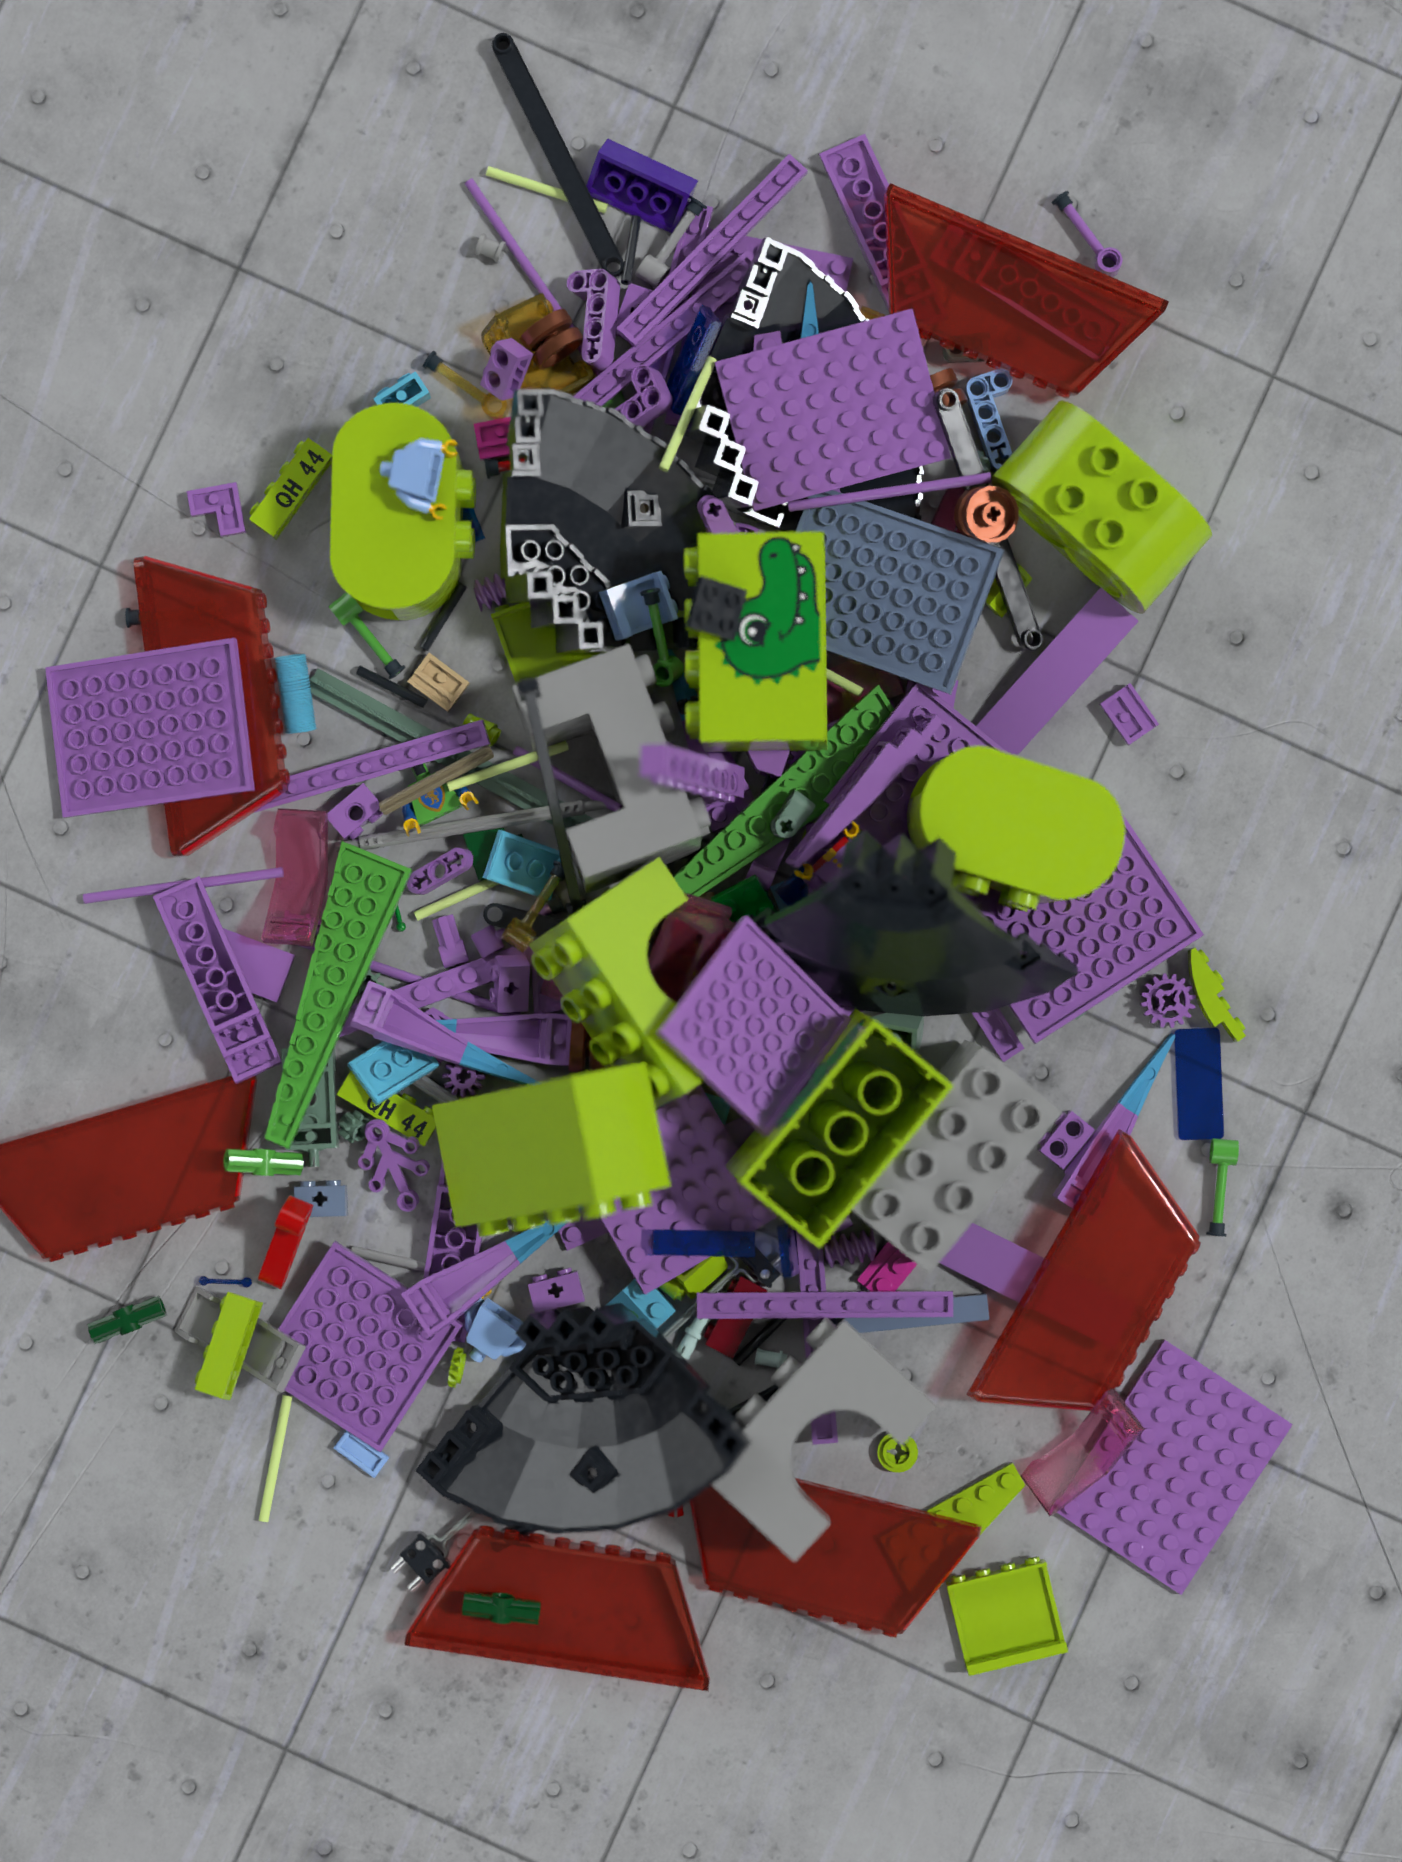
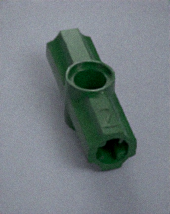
M157 1296L137 1305L131 1304L116 1310L109 1316L88 1323L87 1326L94 1344H97L121 1334L122 1336L142 1328V1325L167 1316L162 1299L160 1296Z
M465 1592L462 1615L489 1618V1621L498 1624L520 1622L538 1625L541 1601L514 1598L511 1594L496 1592L492 1595Z

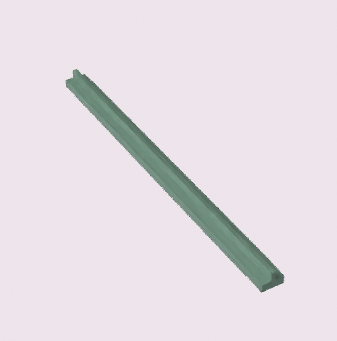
M319 668L310 679L311 694L401 743L436 733ZM468 750L434 761L447 767L473 752ZM486 761L462 774V776L486 769L495 764ZM509 772L476 782V784L524 810L549 806L546 792ZM586 814L563 818L565 830L595 820ZM551 819V820H545L546 822H548V823H550V824L553 825L552 819ZM671 863L665 865L667 869L669 868Z

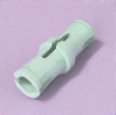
M696 1315L690 1327H686V1334L677 1348L682 1357L690 1359L699 1340H703V1333L711 1319H697Z

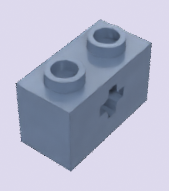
M328 1180L325 1186H316V1181H300V1186L294 1187V1197L314 1205L310 1217L348 1215L347 1185H341V1180ZM320 1192H322L323 1196H327V1201L323 1202L322 1206H320L319 1201H315V1196H318Z

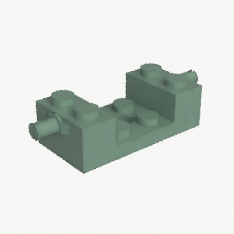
M281 1048L282 1073L289 1048ZM335 1048L316 1088V1102L308 1106L290 1149L285 1148L286 1150L309 1152V1167H314V1162L315 1167L320 1166L319 1151L328 1148H340L339 1124L336 1122Z

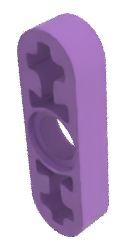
M463 848L450 850L411 873L407 882L408 889L414 894H428L469 870L473 864L472 853ZM459 855H463L464 858L461 860L462 864L455 863L451 865L449 863H454L460 859ZM442 864L445 868V873L443 877L438 878L435 871L437 866ZM419 878H420V879H427V878L430 879V880H425V881H423V882L421 883V887H422V888L417 887V884L420 882V881H419Z

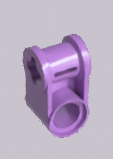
M705 495L700 498L697 509L707 534L738 533L721 500L712 495ZM710 503H712V504L715 505V506L712 508V509H713V512H712V513H710V512L707 511V510L710 509V506H709Z

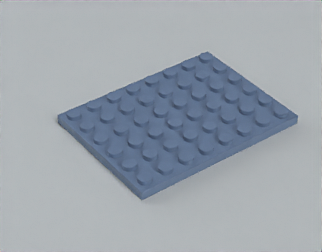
M831 490L828 492L809 496L808 499L838 495L843 493ZM866 501L803 510L796 532H824L826 651L951 695L1004 550Z

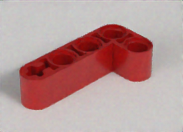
M291 1195L288 1197L274 1225L276 1230L259 1273L258 1281L280 1290L283 1288L310 1218L313 1204Z

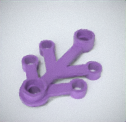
M380 1119L371 1120L365 1127L368 1143L364 1154L358 1159V1165L363 1170H369L375 1163L373 1155L378 1146L382 1157L375 1175L368 1183L369 1189L377 1193L384 1188V1178L389 1168L400 1192L397 1198V1205L401 1210L410 1212L418 1205L419 1196L414 1190L409 1188L400 1166L422 1177L428 1173L430 1165L424 1159L415 1161L397 1153L389 1145V1143L402 1147L406 1153L413 1154L420 1145L417 1138L408 1137L406 1139L390 1132V1128L385 1121ZM375 1128H379L382 1134L376 1133ZM407 1142L413 1143L415 1148H409ZM363 1158H367L370 1164H365ZM418 1165L424 1166L425 1171L419 1170ZM373 1181H378L381 1186L376 1187ZM406 1195L412 1197L413 1201H408Z

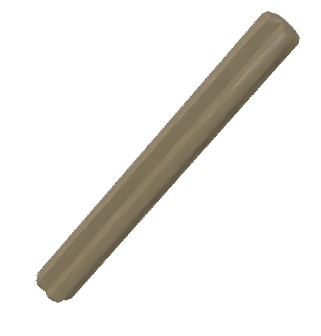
M486 745L381 801L378 804L381 812L387 815L492 759L494 754L491 748Z

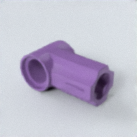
M451 914L432 920L440 945L438 949L444 968L469 961L454 915Z

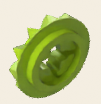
M457 1347L453 1352L447 1382L449 1387L456 1388L457 1383L461 1384L467 1355L463 1353L464 1348Z
M887 1434L881 1439L877 1449L881 1465L895 1473L909 1470L915 1464L918 1457L916 1442L910 1436L903 1445L899 1443L901 1450H905L909 1454L904 1453V1455H900L898 1463H896L894 1454L887 1452V1450L895 1449L897 1441L890 1434Z

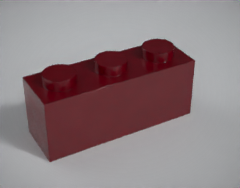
M740 1275L738 1280L733 1278L727 1292H768V1289ZM754 1318L718 1319L715 1325L710 1323L703 1336L707 1339L705 1345L733 1359Z

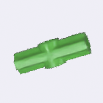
M255 1148L253 1150L226 1149L223 1164L224 1171L250 1172L253 1175L274 1176V1174L301 1175L304 1160L302 1154L296 1152H276V1150Z

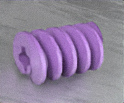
M495 573L493 582L487 576L484 577V585H481L478 580H474L473 590L481 612L483 611V604L492 609L493 600L498 606L502 605V597L506 599L505 578L501 579Z
M872 1228L870 1229L869 1236L866 1235L864 1230H860L859 1238H857L854 1232H850L849 1240H847L842 1233L838 1242L834 1235H831L829 1243L825 1241L823 1244L826 1261L831 1268H834L835 1260H838L839 1264L844 1266L845 1258H848L850 1264H854L855 1256L863 1263L866 1254L871 1261H874L875 1253H877Z

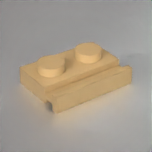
M431 653L427 654L412 677L407 681L447 712L451 710L452 706L470 684V682Z

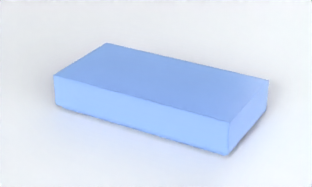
M347 1430L334 1447L336 1451L373 1478L376 1477L390 1458L383 1451L379 1452Z

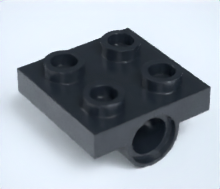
M698 576L685 627L725 640L735 641L747 590L711 578Z

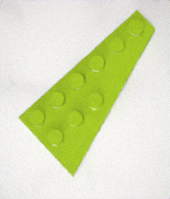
M1013 1462L879 1536L916 1604L924 1598L954 1565L973 1540L984 1532L1025 1487Z

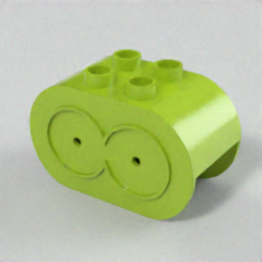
M1059 401L991 477L993 486L1008 490L1014 497L1019 508V517L1099 588H1103L1124 607L1139 614H1143L1212 537L1211 528L1206 520L1176 488L1102 423L1081 408L1067 401Z
M385 403L366 408L352 416L338 432L332 454L330 564L340 586L357 601L363 610L377 617L398 621L424 617L441 607L449 599L459 582L462 559H474L475 528H472L471 521H463V508H476V478H473L472 470L463 469L461 458L455 446H447L449 452H456L457 455L454 458H448L444 455L436 500L431 502V505L443 504L447 508V510L441 507L435 508L436 516L443 517V519H435L431 512L423 513L408 507L396 496V489L389 486L390 477H382L380 474L382 462H393L396 450H404L405 446L418 439L441 441L442 444L452 440L445 427L434 416L421 408L403 403Z
M985 746L963 748L930 766L916 783L907 807L909 836L912 843L919 850L940 837L957 853L951 884L957 891L979 897V894L987 895L989 888L1001 891L998 904L1022 912H1028V909L1036 910L1038 903L1064 901L1084 896L1094 891L1114 872L1124 847L1125 827L1121 809L1114 796L1103 785L1076 774Z

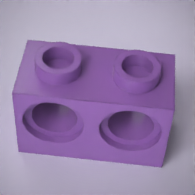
M512 338L496 341L491 348V355L487 366L483 370L480 385L501 401L513 398L514 390L521 388L533 353Z
M1068 1111L1067 1114L1062 1112L1054 1122L1057 1125L1051 1134L1047 1131L1038 1142L1041 1145L1038 1151L1063 1170L1095 1131L1094 1128L1073 1111ZM1070 1121H1075L1079 1126V1131L1074 1136H1070L1066 1132V1125ZM1054 1141H1059L1063 1145L1062 1153L1057 1156L1050 1152V1145Z

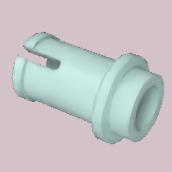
M757 1348L755 1364L778 1369L787 1359L788 1354H783L781 1350L778 1353Z

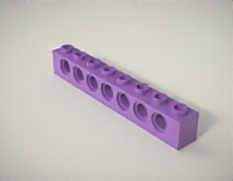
M667 744L641 745L640 777L650 779L649 783L660 784V786L670 787V789H680L681 792H690V794L700 795L701 797H710V799L719 800V802H735V798H744V767Z

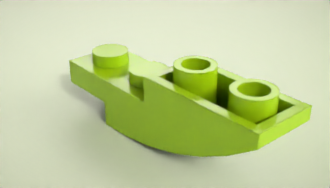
M1191 948L1188 951L1189 977L1194 995H1196L1197 1003L1211 1027H1216L1221 1023L1232 1040L1239 1042L1246 1037L1243 1032L1246 1028L1238 1017L1233 1018L1228 1011L1231 1007L1225 998L1217 996L1219 992L1225 989L1222 985L1224 982L1223 978L1217 970L1212 971L1207 964L1209 959L1202 949Z

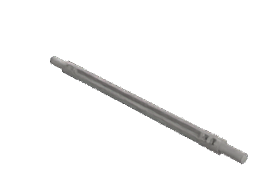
M578 800L560 803L563 818L585 815V812L607 809L603 802L597 800L587 802ZM549 806L422 826L420 827L421 833L419 834L416 828H412L409 831V837L403 829L366 836L362 835L359 836V839L344 842L363 850L376 849L551 820L552 818ZM335 842L336 852H339L341 842Z

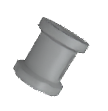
M482 233L475 249V255H485L493 258L495 263H499L504 254L506 242L502 241L500 243L487 238L486 234Z

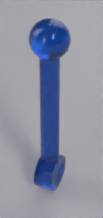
M201 1276L199 1284L202 1286L207 1284L243 1285L247 1288L252 1285V1280L249 1277L238 1280L209 1279L206 1276Z

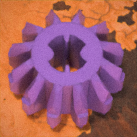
M450 1064L445 1065V1068L450 1070L451 1074L444 1073L442 1078H451V1081L444 1084L445 1088H449L452 1085L455 1086L451 1092L452 1095H456L458 1090L461 1089V1098H465L466 1089H468L470 1094L474 1096L476 1092L472 1086L475 1085L479 1089L483 1088V1085L476 1081L477 1079H485L486 1075H477V1070L455 1064V1067H452ZM462 1069L468 1070L466 1073L471 1075V1078L466 1080V1084H462V1079L458 1080L457 1075L462 1073Z

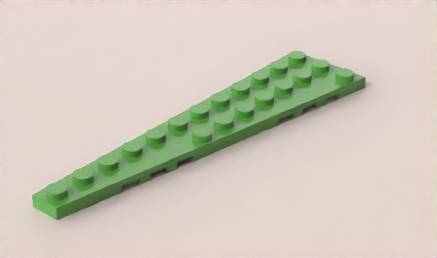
M879 685L874 686L827 731L828 750L805 751L782 773L781 777H778L673 876L688 899L677 908H683L785 839L774 836L771 832L770 824L793 790L796 789L816 804L813 812L800 828L826 810L829 804L824 801L825 797L894 710ZM780 822L782 826L781 831H788L786 827L787 822ZM673 911L668 913L666 917L668 918L669 916H671Z
M344 841L341 842L332 884L329 888L326 907L323 911L319 934L316 938L314 953L312 954L296 1016L295 1027L291 1035L281 1081L278 1085L276 1100L273 1104L265 1135L266 1140L290 1149L412 873L410 868Z

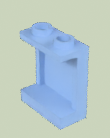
M661 571L599 592L616 640L625 639L636 633L653 628L648 605H645L644 597L640 595V592L644 590L660 588L661 592L658 593L660 602L658 606L662 624L678 619L676 602L671 599L668 591L670 588L669 581Z

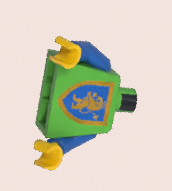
M425 763L411 768L417 781L408 785V787L430 776ZM445 783L402 806L403 827L406 835L410 836L409 831L412 828H416L418 834L421 833L420 826L461 807L469 810L467 803L473 800L478 804V800L466 786L449 792Z

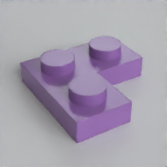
M237 482L187 491L192 517L216 513L221 537L246 533Z

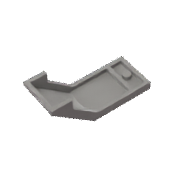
M196 1286L174 1332L187 1341L206 1348L207 1345H210L213 1336L211 1334L213 1324L219 1319L221 1313L220 1303L223 1298ZM258 1317L242 1368L274 1390L283 1393L306 1346Z

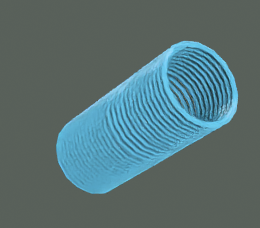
M306 654L287 655L274 659L286 734L308 732L317 728L312 702L313 697H311V685L309 684L310 678H308Z

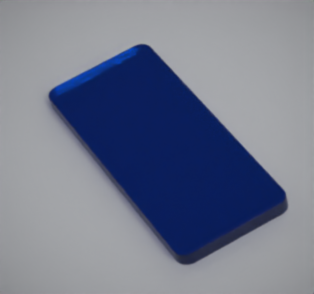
M1218 1028L1177 1029L1174 1032L1178 1137L1181 1140L1221 1139L1224 1137L1220 1030Z

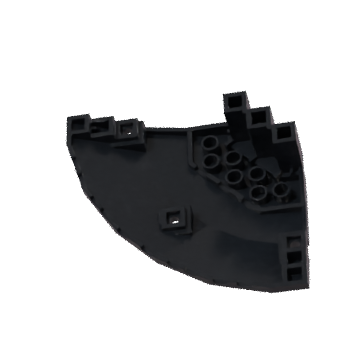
M765 237L762 239L738 287L739 292L732 312L725 314L707 357L710 356L717 361L753 352L754 336L780 331L782 344L801 339L807 287L810 282L813 284L819 334L868 321V319L864 318L858 309L859 305L852 295L847 291H843L833 282L834 280L830 276L823 274L815 267L816 264L803 253ZM744 301H748V302H749V304H750V309H749V310H746V309L744 308V306H743ZM714 366L684 434L685 437L702 443L695 468L717 477L712 492L717 499L724 503L728 511L784 532H796L803 510L790 512L788 502L757 511L753 509L752 501L759 481L744 475L741 462L745 453V447L737 444L729 419L730 414H728L716 366ZM924 466L839 489L841 493L845 494L920 483L924 474ZM923 493L866 501L920 521L922 515H920V500L923 499Z
M555 389L514 390L507 446H509L510 471L503 473L500 532L501 578H505L506 603H530L531 628H555L556 653H603L628 644L632 651L657 650L653 628L636 633L625 639L616 640L599 592L661 571L669 581L670 588L668 591L671 599L676 602L678 610L685 611V600H692L695 587H688V579H685V548H698V534H707L697 505L700 498L705 495L715 497L714 493L708 485H704L695 476V472L683 459H679L676 455L668 472L660 470L659 465L668 444L658 437L651 436L645 432L640 425H635L627 420L626 416L616 409L596 405L595 402L584 401ZM519 454H523L525 457L523 463L519 461ZM710 503V504H709L710 509L707 510V511L710 512V513H712V512H713V509H712V508H713L715 505L712 504V503ZM641 504L645 506V513L640 511ZM679 617L676 620L662 624L668 650L699 647V637L698 639L689 638L685 627V617Z
M864 830L846 843L838 876L802 901L778 913L768 907L757 916L753 914L748 916L836 1004L862 1011L922 1017L988 1012L1049 993L1077 975L1078 967L1062 952L1056 955L1044 942L1038 945L1025 932L1019 933L1015 937L988 920L951 885L957 853L940 837L919 850L903 834L882 846ZM733 921L717 932L716 940L722 944L738 922Z
M616 1303L595 1307L594 1310L589 1306L562 1310L561 1313L556 1309L530 1313L515 1333L526 1343V1346L482 1401L464 1413L453 1430L447 1431L433 1451L428 1452L415 1471L441 1496L457 1504H463L473 1509V1512L493 1519L497 1524L525 1527V1529H536L552 1534L612 1531L678 1510L727 1475L752 1442L726 1407L721 1406L706 1393L710 1386L668 1340L644 1318L639 1319L625 1305ZM703 1403L708 1406L707 1412L702 1410ZM472 1423L476 1425L475 1432L471 1429ZM592 1468L596 1470L595 1477L591 1475Z

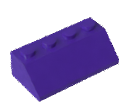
M607 138L597 153L586 187L592 197L633 216H640L642 220L672 233L684 216L688 202L691 201L690 196L693 197L699 180Z

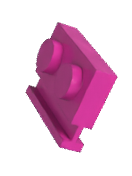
M510 417L473 423L480 461L510 456L509 446H507Z
M888 1240L874 1257V1261H871L857 1278V1281L870 1291H896L916 1267L917 1263Z

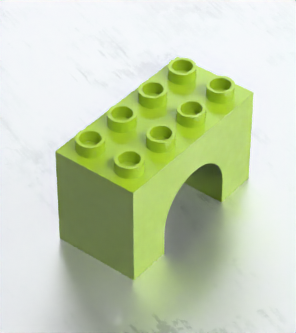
M660 857L633 873L529 944L534 952L532 963L535 970L542 978L554 981L563 995L560 1002L567 1017L575 1023L581 1022L591 1036L592 1040H590L589 1046L597 1061L604 1066L610 1065L612 1068L646 1062L655 1109L686 1094L704 1080L656 1034L677 1003L662 993L651 976L647 962L648 940L656 924L664 916L688 900Z

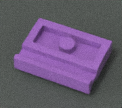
M1131 683L1099 704L1128 746L1159 725Z

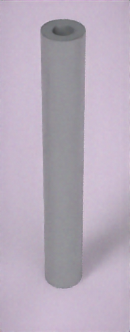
M352 1246L351 1249L352 1252L364 1259L422 1272L425 1271L426 1262L357 1246Z

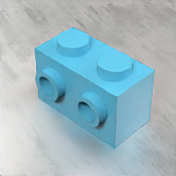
M415 371L412 374L407 373L398 379V383L390 388L389 386L383 388L373 398L376 405L403 403L418 407L431 399V395Z

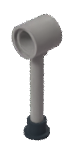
M690 196L691 201L686 207L688 210L657 257L655 258L648 254L636 271L635 275L655 289L664 281L670 271V268L664 264L695 216H699L703 209H707V206Z

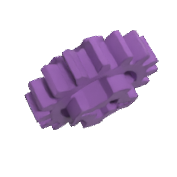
M1166 973L1161 975L1160 981L1157 977H1153V985L1148 983L1144 985L1148 992L1140 994V996L1146 998L1145 1002L1140 1003V1006L1147 1007L1143 1015H1151L1150 1023L1152 1024L1158 1020L1159 1027L1161 1028L1165 1026L1166 1022H1168L1170 1028H1174V1021H1177L1180 1025L1184 1024L1182 1017L1190 1018L1191 1015L1188 1009H1195V1005L1190 1004V1000L1195 999L1196 995H1189L1188 993L1193 987L1184 986L1185 978L1176 981V974H1172L1170 979H1168ZM1162 984L1173 985L1167 991H1163L1161 988H1158ZM1181 992L1184 996V1005L1180 1003L1179 999ZM1173 994L1171 998L1173 1005H1167L1163 1008L1165 1001L1162 997ZM1152 996L1156 999L1157 1007L1155 1010L1151 1004ZM1171 1010L1178 1014L1172 1018L1162 1017L1167 1011Z

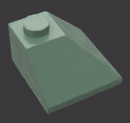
M884 1013L871 1017L916 1055H919L923 1037L924 1017Z

